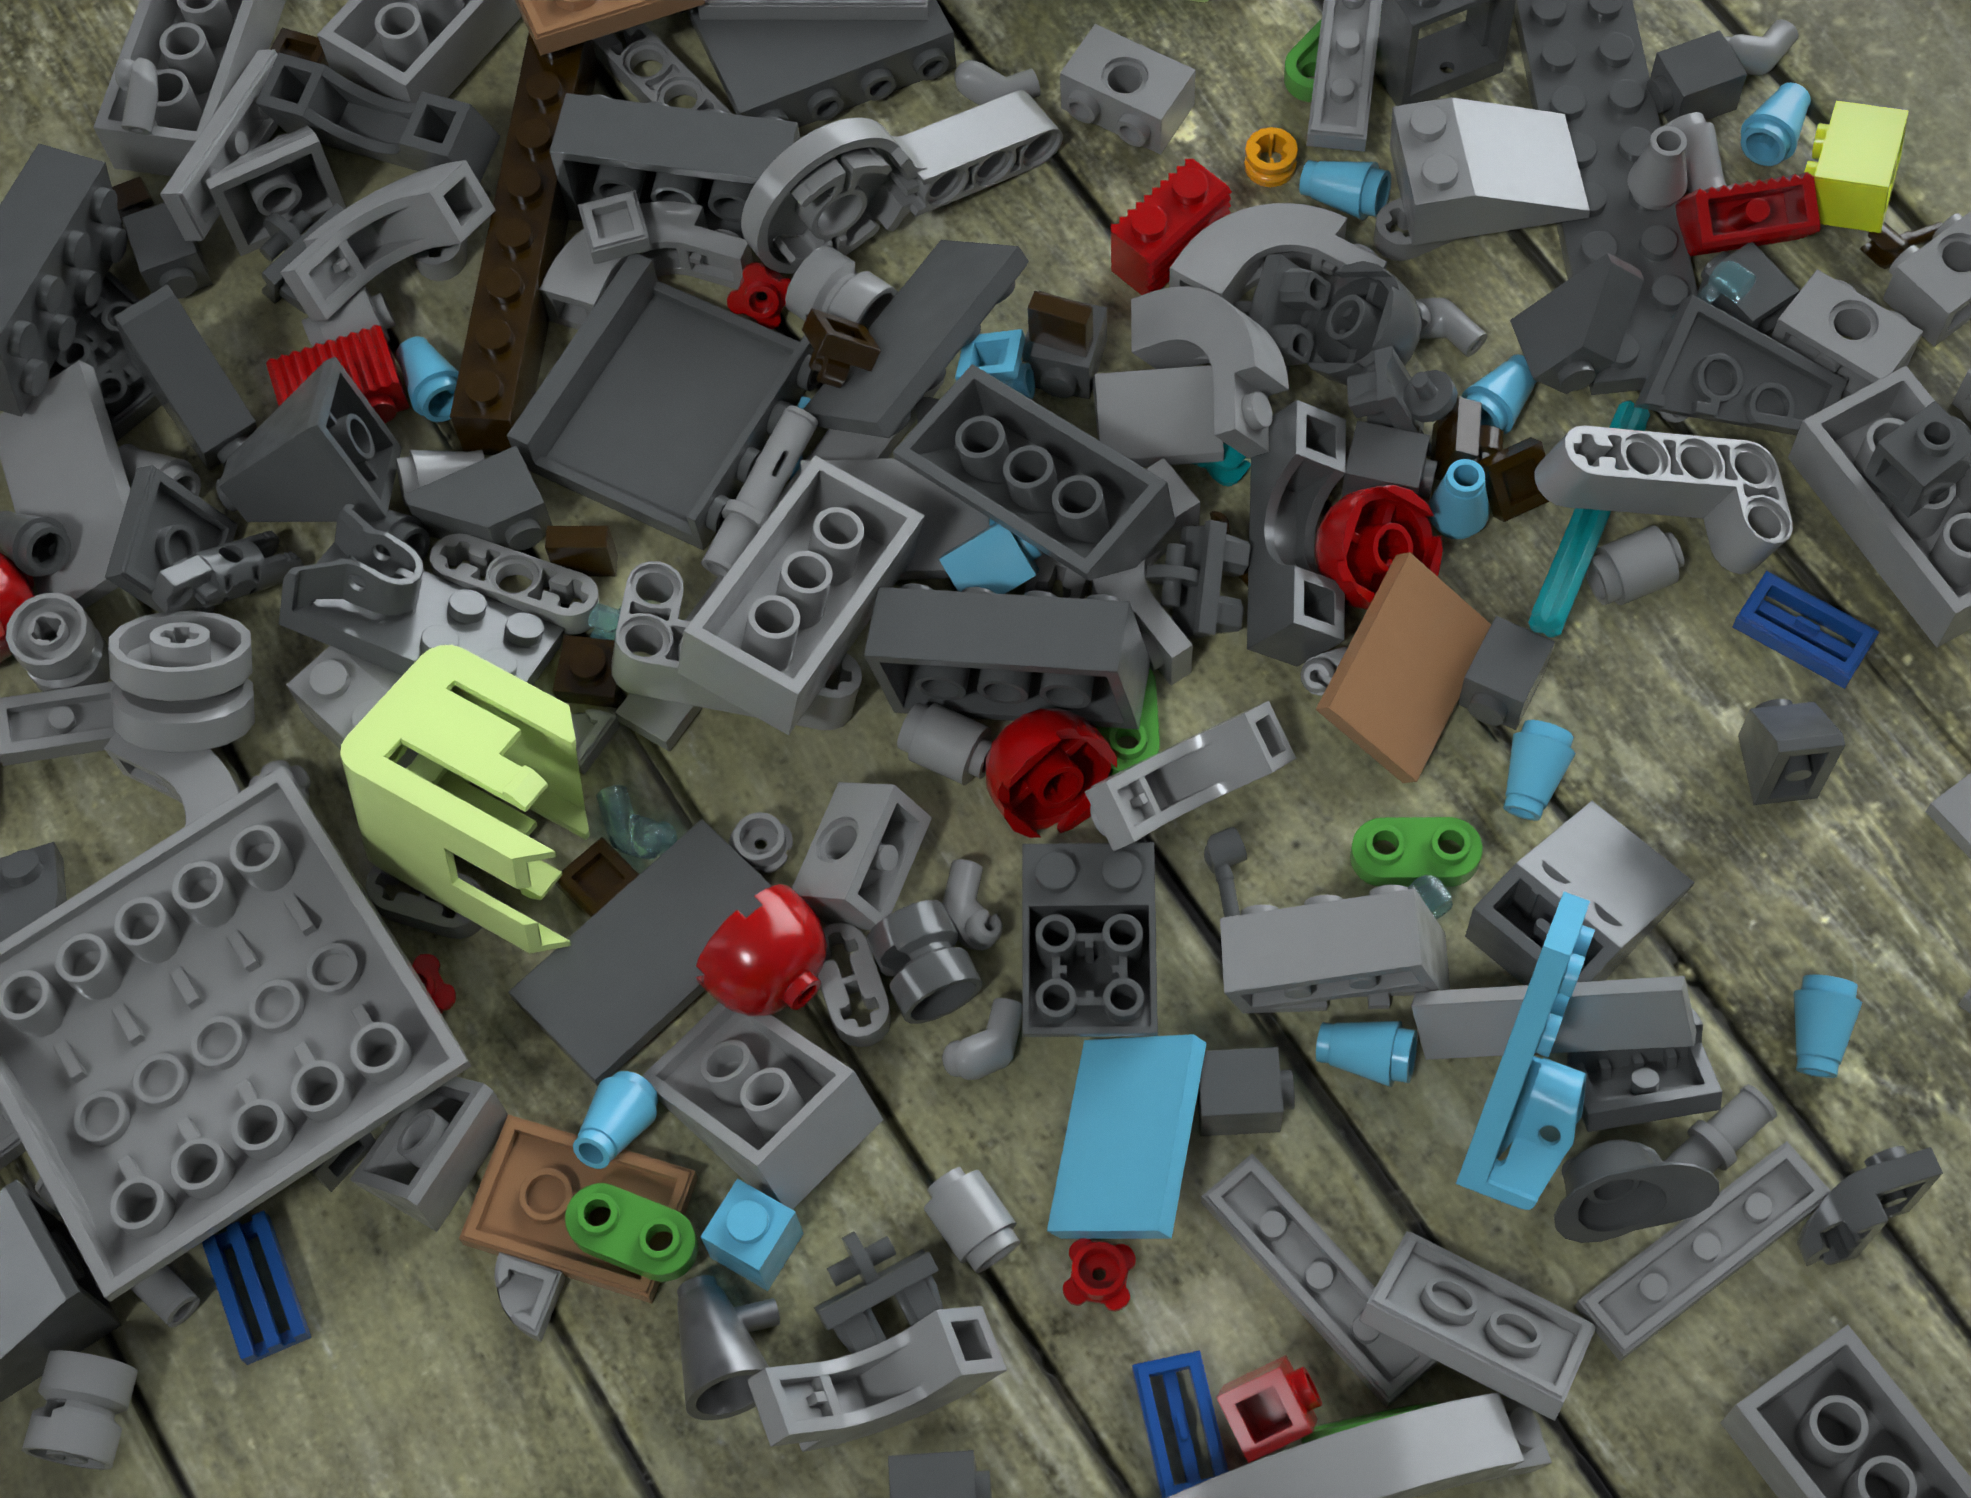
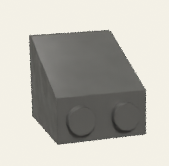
M17 1179L0 1190V1402H2L43 1375L50 1351L81 1352L122 1326L109 1301L104 1298L76 1243L70 1238L69 1230L63 1219Z

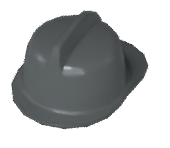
M1609 1140L1595 1144L1580 1152L1576 1157L1568 1159L1562 1166L1561 1171L1565 1183L1566 1197L1560 1202L1554 1214L1555 1228L1565 1239L1579 1243L1602 1242L1635 1230L1677 1222L1696 1216L1709 1208L1719 1196V1180L1710 1170L1696 1164L1673 1161L1663 1162L1654 1149L1638 1142Z

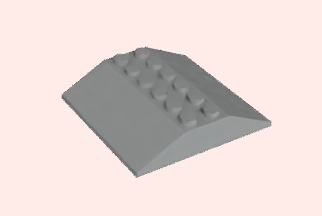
M283 766L0 942V1102L104 1298L109 1302L471 1067L470 1062L426 987L367 893Z

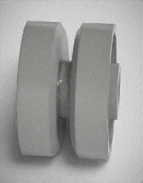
M194 610L172 613L161 612L142 616L119 626L109 636L110 678L116 684L112 688L114 730L124 741L144 749L170 753L203 751L224 746L246 735L255 724L253 682L248 679L253 673L251 632L239 621L221 614Z

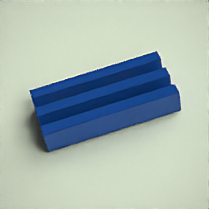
M1768 571L1765 572L1732 628L1844 689L1879 634V631ZM1768 596L1855 643L1856 646L1852 648L1821 631L1819 625L1802 616L1795 617L1765 601V597Z
M264 1210L251 1215L252 1221L245 1224L237 1221L226 1226V1232L219 1235L213 1234L202 1242L240 1359L246 1365L312 1338L270 1216ZM259 1237L290 1330L280 1334L248 1244L249 1240ZM232 1247L264 1341L255 1344L224 1252Z
M1200 1350L1132 1365L1133 1377L1161 1498H1168L1214 1478H1200L1176 1375L1178 1371L1189 1370L1213 1476L1216 1477L1229 1471ZM1162 1375L1186 1483L1174 1485L1150 1382V1377Z

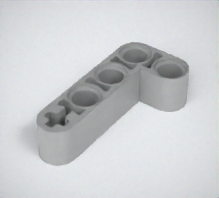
M1585 425L1576 426L1565 434L1539 462L1534 471L1535 483L1541 494L1553 504L1562 507L1703 518L1714 558L1722 567L1740 575L1748 574L1756 569L1790 538L1793 531L1792 518L1775 458L1766 448L1748 440Z
M648 561L636 566L630 572L626 582L616 629L611 665L612 677L616 684L624 691L635 695L755 717L677 673L684 630L691 622L679 619L684 591L683 580L677 570L663 562ZM645 600H655L661 604H651L645 602ZM633 652H645L652 656L641 657L633 654ZM846 653L796 724L797 726L818 730H835L843 727L850 720L862 680L861 668L853 657Z

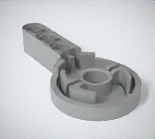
M1023 90L1012 92L897 137L891 136L883 125L872 119L856 117L838 120L806 134L784 150L766 168L756 181L745 202L741 217L742 233L748 245L769 269L779 273L793 274L801 263L821 246L830 245L846 256L862 245L867 239L873 237L879 230L881 223L888 231L894 232L910 211L915 217L1041 166L1058 151L1063 141V134L1029 93ZM778 234H780V235H785V236H796V235H798V237H796V238H784V237H780V236H778L777 238H775Z

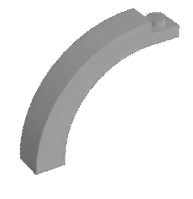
M1499 1392L1441 1403L1337 1432L1233 1469L1168 1498H1415L1467 1484L1532 1473L1551 1464L1552 1461L1542 1438L1540 1425L1532 1409L1511 1398L1501 1399Z

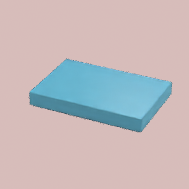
M1194 1034L1084 1040L1047 1232L1060 1239H1172L1206 1042Z

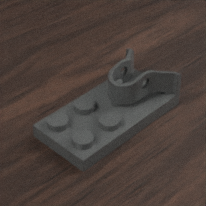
M345 504L339 511L335 541L319 561L313 565L291 568L284 576L279 625L402 676L429 649L440 645H454L473 653L533 686L562 644L565 628L424 571L422 560L414 549L388 532L375 530L354 512L355 505ZM379 544L386 547L390 552V556L378 552L376 545Z

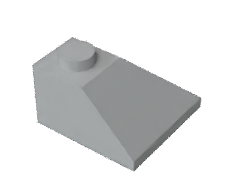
M308 126L291 133L279 135L272 141L254 148L205 180L240 256L259 249L271 238L264 227L263 221L272 212L278 213L289 221L300 210H303L310 216L314 224L336 203L343 209H346L320 141L315 132Z

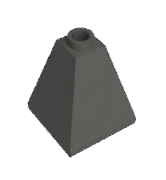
M332 357L324 361L227 458L223 475L216 482V489L223 505L232 512L238 510L247 522H337L338 513L345 504L355 505L354 512L365 521H378L387 516L397 471L396 458H400L402 447L338 359Z

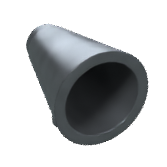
M702 1275L685 1281L677 1289L679 1298L677 1308L687 1413L691 1417L700 1420H719L739 1415L756 1407L747 1379L769 1366L749 1332L780 1325L779 1310L775 1299L771 1298L733 1307L724 1290L718 1286L715 1277Z

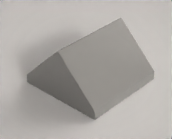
M1211 365L1094 374L1093 395L1097 434L1100 442L1142 467H1150L1163 458L1169 465L1224 461L1223 441L1214 436V386Z
M456 1076L391 1118L350 1180L367 1192L437 1232L498 1141L508 1113L495 1092L486 1084Z

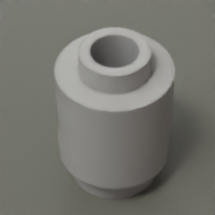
M366 286L353 295L328 320L312 322L309 317L302 320L304 330L312 347L316 343L324 344L328 339L335 341L338 336L347 337L350 332L359 333L362 328L370 329L373 325L382 327L387 342H389L390 337L387 329L396 326L392 312L383 294L379 293L371 296Z
M1651 525L1598 547L1586 572V578L1594 596L1602 605L1612 602L1624 605L1677 583L1679 580V568L1684 566V556L1679 542L1672 533L1667 532L1664 534L1660 528Z
M918 702L912 707L903 722L897 740V747L908 753L909 761L957 783L967 785L974 776L982 779L986 775V758L992 745L990 741L991 728L940 704L933 703L928 707Z
M961 1167L954 1168L937 1179L928 1188L927 1191L932 1199L925 1205L924 1211L960 1263L969 1262L975 1273H980L990 1268L1010 1254L1020 1244L1021 1241L1013 1231L1017 1223L980 1170H974L965 1174Z

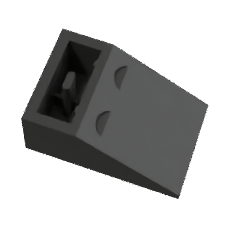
M1591 801L1521 858L1476 904L1472 910L1465 937L1521 984L1529 985L1564 891L1590 901L1582 925L1595 929L1577 982L1605 981L1691 889L1695 882L1594 801Z
M1154 842L1131 843L1116 851L1112 850L1109 843L1022 844L1023 1037L1158 1036Z

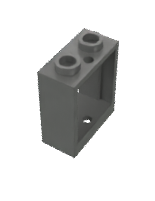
M1383 0L1374 71L1395 105L1400 106L1431 101L1503 72L1516 0ZM1467 10L1466 21L1418 39L1420 28ZM1443 67H1449L1453 70V72L1444 73L1441 71V69Z

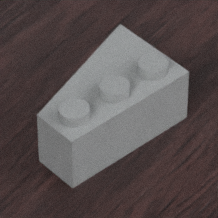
M1383 885L1370 890L1367 896L1343 899L1336 895H1318L1305 900L1302 906L1279 909L1272 905H1253L1242 909L1241 915L1220 918L1224 994L1243 1014L1327 1011V1000L1351 997H1367L1368 1009H1389V996L1415 995V992L1450 990L1445 931L1415 888L1408 889L1401 885Z

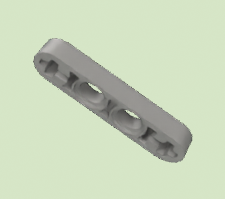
M644 23L614 32L615 34L623 32L627 48L624 50L622 43L613 34L592 39L596 57L640 103L656 101L668 104L672 98L678 95H689L697 100L691 109H718L732 114ZM644 60H654L662 64L661 70L649 77L637 76L632 72L634 67Z

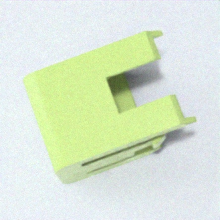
M440 645L431 648L416 660L354 727L341 744L340 756L368 860L379 869L529 954L571 946L570 940L458 878L453 855L454 853L514 888L521 890L522 895L531 899L542 900L561 878L562 871L542 861L543 859L556 857L555 851L528 837L537 827L536 820L469 783H474L524 812L530 809L587 840L590 832L584 805L576 751V738L570 707L559 699L463 648L454 645ZM407 748H410L419 754L405 769L396 763L405 754Z

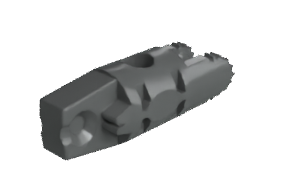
M271 530L199 551L174 562L172 566L158 573L156 587L152 592L151 598L165 613L198 607L209 608L283 584L284 576L291 568L304 566V564L291 551L289 553L285 552L283 555H273L277 552V548L280 547V540Z

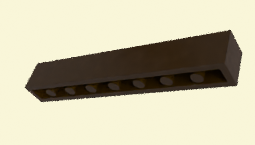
M528 33L493 203L496 211L491 214L450 413L451 421L463 451L466 452L482 449L484 455H496L511 448L507 434L536 393L549 325V318L539 289L553 261L564 247L569 221L549 151L566 93L589 96L594 92L598 63L592 40L540 56L530 33Z

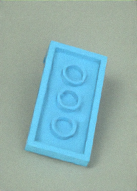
M1564 891L1456 1182L1457 1185L1524 1210H1530L1536 1205L1538 1198L1559 1164L1572 1147L1576 1124L1581 1119L1583 1113L1586 1073L1547 1058L1541 1059L1534 1056L1535 1053L1546 1057L1550 1055L1568 1001L1573 994L1595 929L1582 925L1590 901ZM1512 1143L1508 1156L1504 1160H1498Z

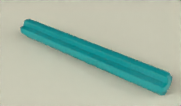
M1631 400L1624 401L1618 405L1609 428L1645 431L1650 417L1649 410L1634 407L1635 404ZM1575 508L1528 621L1531 630L1535 633H1544L1549 638H1554L1562 633L1611 511Z

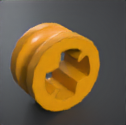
M1268 127L1254 132L1247 140L1244 161L1246 174L1251 181L1260 186L1270 188L1281 186L1290 181L1295 174L1298 147L1296 140L1289 132L1281 128ZM1268 152L1269 157H1271L1269 163L1261 160L1262 153ZM1273 152L1281 155L1280 162L1274 163L1272 158Z

